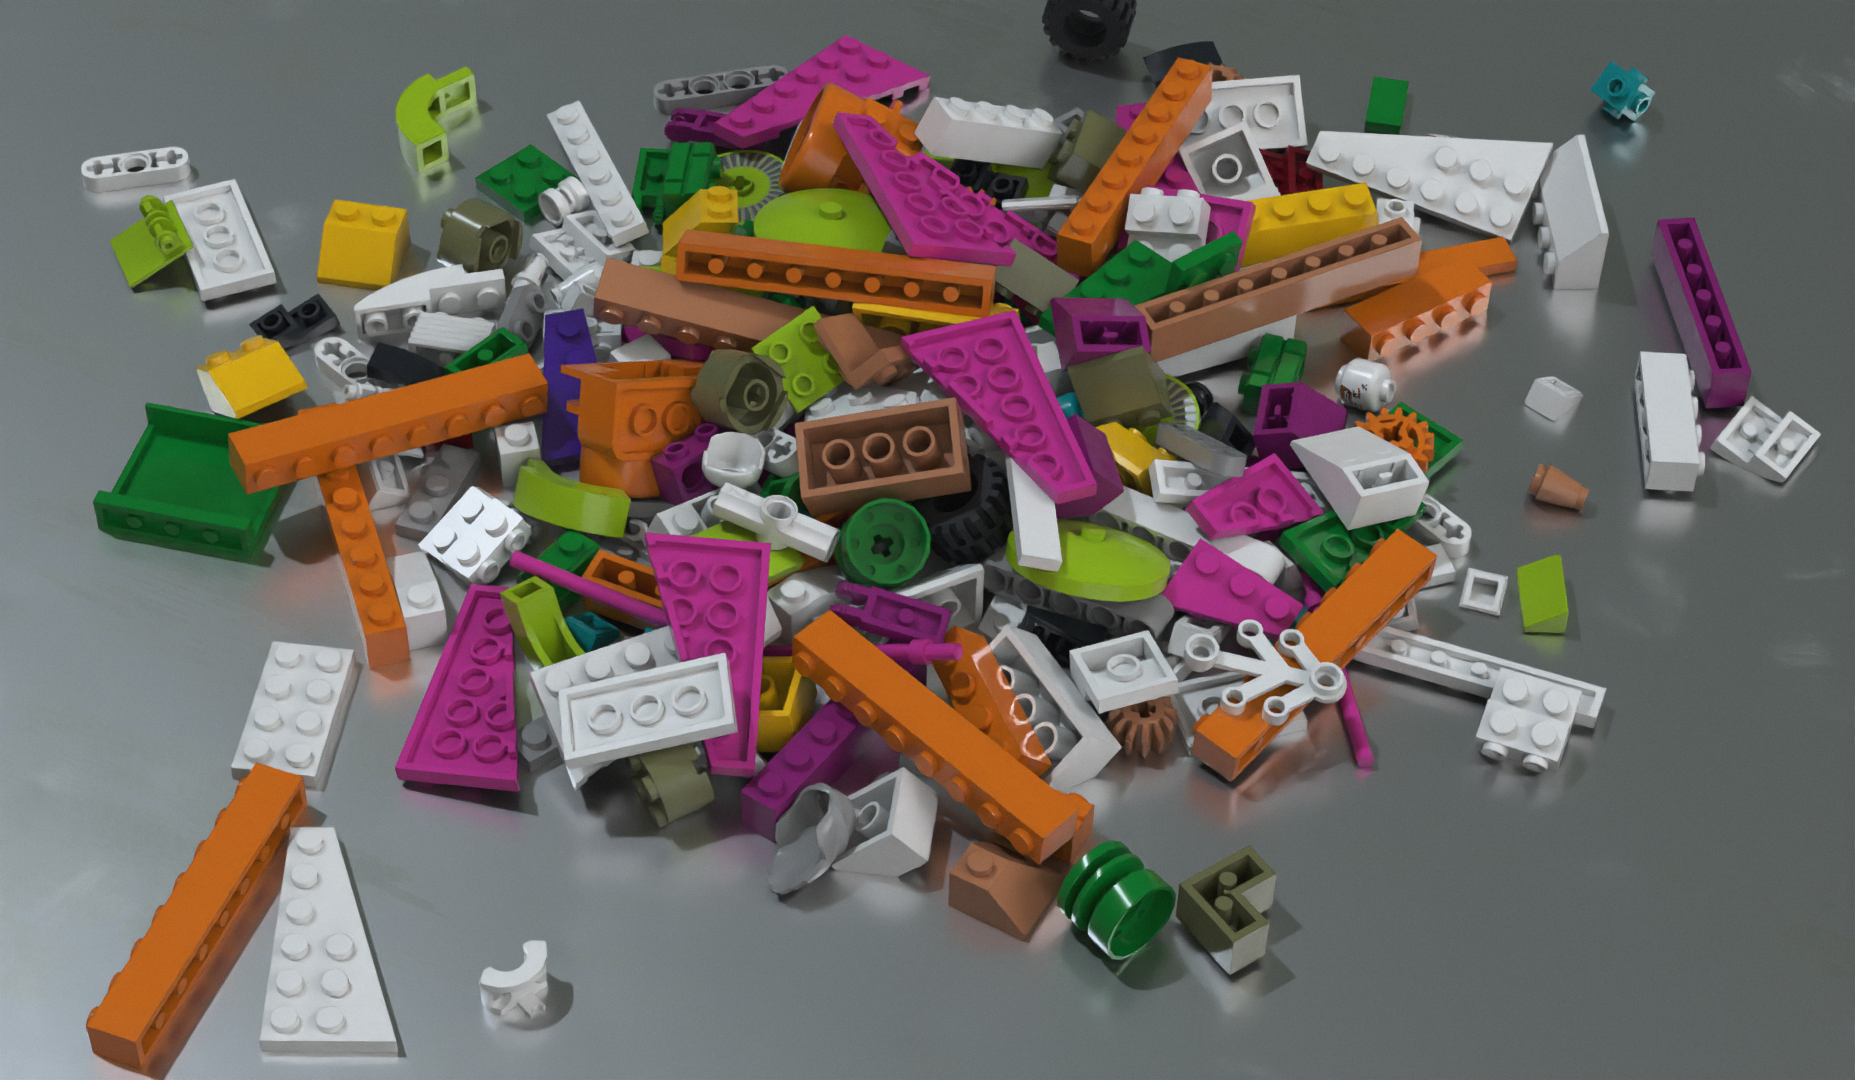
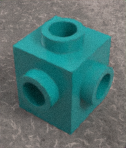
M1612 61L1590 89V91L1606 101L1602 106L1604 110L1617 119H1620L1624 114L1633 121L1648 109L1651 98L1656 93L1645 85L1649 80L1648 77L1632 66L1627 72Z

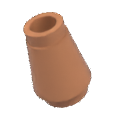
M1540 463L1527 490V493L1536 496L1535 500L1575 508L1577 510H1581L1589 492V488L1582 486L1581 483L1552 464L1547 467Z

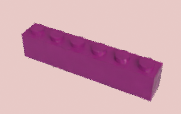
M1695 218L1659 219L1657 221L1651 255L1691 368L1695 372V379L1706 408L1744 406L1752 372Z
M889 639L885 644H906V643H903V642H900V641H896V640H893V639ZM894 661L927 687V665H913L910 661ZM830 699L741 790V824L776 844V823L795 802L800 792L804 788L816 783H824L831 787L880 735L871 727L862 725L855 715L840 702Z

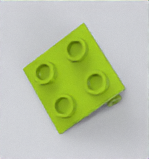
M152 195L144 196L139 204V210L144 218L109 240L131 288L150 278L154 273L175 259L180 258L194 247L172 200L163 204L157 197Z
M814 306L751 348L754 354L770 357L781 366L786 379L782 378L783 390L788 391V402L797 414L845 381L839 372L840 366L832 354L825 350L818 340V333L814 328V323L822 317Z

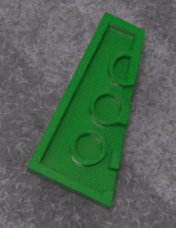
M1135 240L1063 298H1126L1135 306L1164 296L1172 262ZM1050 307L1040 315L1039 327L1056 337Z
M1421 501L1416 515L1352 530H1347L1333 509L1284 531L1279 544L1327 592L1331 587L1338 588L1344 582L1348 571L1355 563L1363 564L1369 558L1371 549L1379 539L1384 538L1387 540L1397 529L1405 532L1422 517L1426 505Z

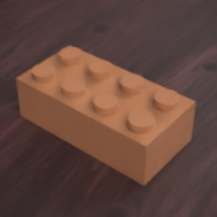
M955 397L795 423L801 499L811 516L860 509L866 503L880 498L899 499L905 502L972 491L964 416Z

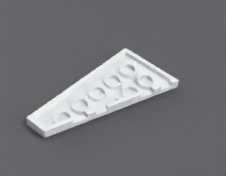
M1320 131L1306 161V168L1351 185L1366 182L1369 191L1387 199L1414 202V209L1490 238L1504 236L1506 242L1511 245L1552 152L1553 143Z
M768 596L764 648L781 636L782 631ZM669 626L530 672L529 680L575 790L587 782L588 777L603 766L607 767L615 760L568 769L564 761L558 689L679 663Z
M290 827L259 1039L261 1051L398 1052L397 1041L334 827Z

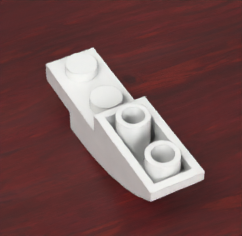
M463 264L422 272L385 286L354 305L358 339L413 331L420 311L428 313L445 312L452 315L503 307L507 300L503 269L465 274Z

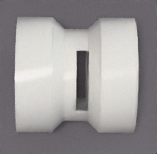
M569 176L558 184V188H549L539 194L538 204L545 218L551 224L559 226L563 224L564 216L580 213L589 208L590 199L583 184L575 177Z

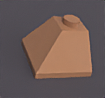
M993 841L971 843L949 873L948 905L1025 942L1056 899L1066 876L1042 864H1037L1035 861Z

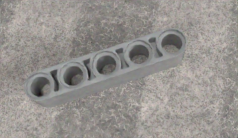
M1007 543L1003 547L998 546L993 550L994 554L985 557L980 563L984 568V587L987 590L1029 606L1107 627L1106 634L1117 638L1148 630L1156 642L1174 615L1173 605L1161 594L1137 601H1100L1067 595L1036 584L1023 577L1009 565L1005 556Z

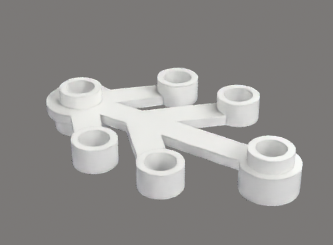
M1252 619L1244 620L1239 624L1236 639L1241 646L1252 648L1261 660L1219 651L1216 639L1208 634H1195L1186 641L1184 660L1193 671L1205 672L1215 667L1257 677L1238 687H1227L1222 692L1220 707L1224 713L1231 716L1240 715L1244 712L1247 702L1283 684L1299 688L1282 697L1271 696L1265 700L1262 718L1270 725L1283 724L1287 719L1288 712L1312 700L1321 703H1334L1340 700L1346 692L1347 680L1343 671L1333 663H1320L1304 643L1303 634L1295 629L1284 630L1280 634L1277 647L1283 656L1295 658L1302 669L1289 667L1263 634L1262 625ZM1251 631L1256 636H1247L1243 632ZM1285 641H1293L1297 645L1290 646L1287 645ZM1195 655H1202L1206 658L1197 657ZM1320 684H1327L1330 687L1322 686ZM1235 698L1239 700L1240 703L1233 704L1230 703L1227 699ZM1270 708H1278V709L1281 710L1282 712H1281V713H1273V712H1271L1269 709H1270Z

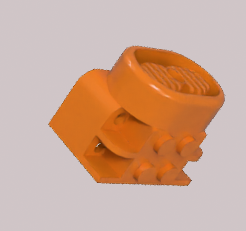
M827 83L815 97L796 133L781 171L778 187L786 194L805 189L837 188L873 196L832 125L837 112L871 116L898 141L896 149L905 156H913L921 152L923 144L914 134L920 121L916 123L899 114L903 102L895 99L888 108L869 97L864 100L834 83Z
M689 359L561 365V373L581 379L580 399L568 400L566 405V411L579 415L578 439L581 443L579 482L622 489L629 498L661 497L650 458L662 452L667 445L679 442L695 432L698 426L707 423L699 413L698 408L691 401V391L696 385L698 374L704 362Z

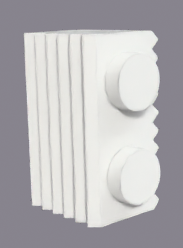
M420 311L415 327H413V331L408 338V348L410 352L418 354L443 368L494 333L496 325L495 322H489L480 317L469 319L450 316L445 312L428 313Z

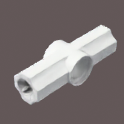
M727 482L721 488L712 512L713 515L755 532L758 542L771 543V550H781L790 547L826 563L834 552L841 532L832 526L798 513L796 503L786 496L771 495L763 498Z

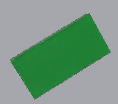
M1374 76L1364 131L1400 135L1409 81Z

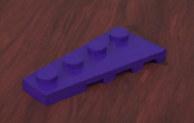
M583 308L545 315L544 377L548 382L547 412L543 413L542 460L548 467L580 461L581 443L578 439L579 415L566 411V405L568 400L580 399L581 379L561 373V365L597 363Z

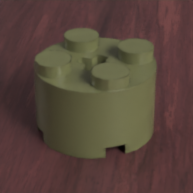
M477 198L468 199L462 202L456 209L449 208L443 214L440 223L443 231L440 238L437 260L446 267L463 264L465 274L503 269L505 276L509 270L504 267L509 259L516 260L519 255L523 240L522 225L509 212Z
M717 349L712 352L709 359L702 366L696 380V385L691 391V401L698 408L699 413L707 423H714L719 428L734 432L756 435L755 433L762 430L767 431L774 427L782 417L788 401V391L783 390L782 378L786 379L781 366L770 357L734 349Z
M692 743L624 757L633 774L637 773L630 777V780L639 799L642 801L648 798L652 802L648 809L659 829L707 806V804L715 800L706 771L701 772L696 760L699 756Z

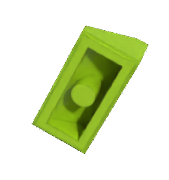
M1552 555L1518 567L1516 575L1523 631L1565 633L1568 619V603L1561 555Z

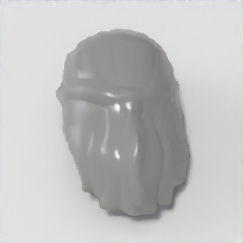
M824 783L810 785L800 792L791 807L779 818L776 823L775 839L779 848L772 860L771 866L767 869L769 877L766 880L767 884L772 885L771 889L773 892L786 894L806 886L825 873L835 858L846 850L849 838L854 830L856 814L850 799L845 794Z

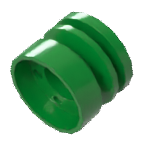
M880 498L863 505L841 525L839 540L834 549V557L839 571L849 583L868 588L874 586L889 591L911 579L923 568L930 553L931 535L925 519L913 506L899 499ZM883 542L886 550L882 554L877 553L874 555L870 548L875 544Z
M1115 840L1099 844L1087 852L1070 870L1057 894V907L1061 913L1068 919H1071L1080 930L1088 931L1091 940L1111 959L1116 960L1133 956L1146 947L1169 920L1176 901V893L1173 888L1153 870L1145 869L1143 862L1137 855H1133L1122 842Z

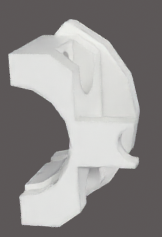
M529 940L523 944L525 962L515 970L503 972L491 966L483 970L482 976L479 979L482 1004L492 1014L503 1015L518 1005L532 1019V1012L534 1010H545V1005L534 994L547 986L546 964L548 958L546 941Z

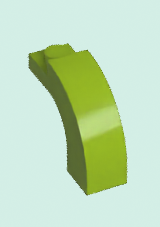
M467 66L438 80H435L429 73L421 76L404 90L397 102L396 124L399 148L405 161L418 174L449 160L447 133L437 122L441 118L477 101L475 76Z
M531 458L527 459L526 466H520L513 505L517 509L542 521L581 532L622 539L631 499L622 489L596 486L562 477L554 473L543 460Z
M534 576L500 592L511 627L534 670L585 654L572 636L564 620L553 586Z

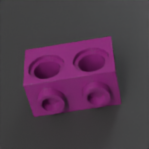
M705 423L698 426L692 434L679 442L667 445L662 452L650 458L661 499L677 506L720 488L710 483L702 471L703 453L705 450L707 451L712 436L734 431L719 428L714 423Z

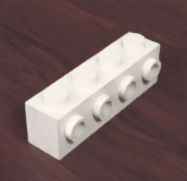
M934 97L914 132L932 156L1043 169L1063 134L1054 124L1053 117L1042 109H1020L1014 105H1007L1005 107L992 105L985 101H979V103L968 102L957 97H951V99Z
M1640 351L1634 384L1645 488L1693 491L1696 477L1702 476L1705 468L1704 452H1698L1701 444V425L1695 424L1698 414V398L1691 395L1695 385L1694 370H1688L1687 354Z

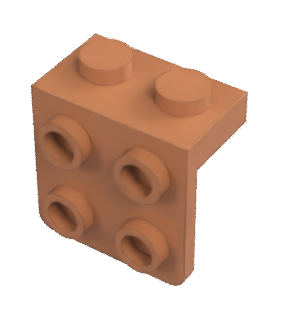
M853 313L821 318L814 323L820 344L832 354L840 366L839 372L842 378L852 385L855 390L892 382L894 379L896 381L903 380L917 369L914 365L916 362L901 348V345L879 350L859 318Z

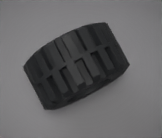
M1047 0L1042 16V23L1045 24L1043 30L1045 35L1050 36L1049 42L1053 46L1058 45L1060 47L1059 52L1064 55L1069 53L1076 60L1086 58L1087 62H1094L1095 58L1104 61L1109 58L1110 54L1113 56L1117 55L1121 47L1124 48L1127 43L1136 14L1137 2L1136 0ZM1079 10L1092 12L1099 17L1088 16Z
M968 454L972 491L917 499L910 504L925 519L931 535L930 546L944 561L951 562L953 560L955 564H964L967 560L973 563L979 561L982 556L986 555V557L994 554V549L998 546L1003 547L1007 543L1008 535L1013 530L1008 478L990 457L986 459L982 454H976L973 457Z

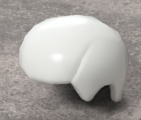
M725 432L716 434L711 437L707 451L705 450L703 453L702 471L710 483L720 488L727 482L741 489H746L755 484L762 474L766 455L765 448L758 439L746 433Z

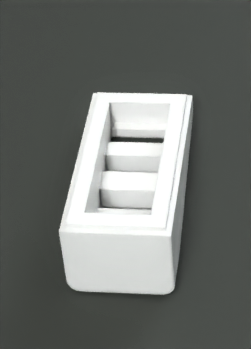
M1188 613L1175 622L1168 644V652L1184 658L1186 641L1192 635L1199 633L1212 636L1220 645L1229 632L1231 625L1207 618L1205 621L1190 617L1191 614ZM1195 655L1197 657L1206 658L1202 655Z

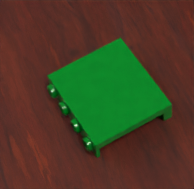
M146 403L145 410L148 425L111 492L99 490L93 500L98 529L251 558L288 483L246 495L229 463L228 434L263 424Z

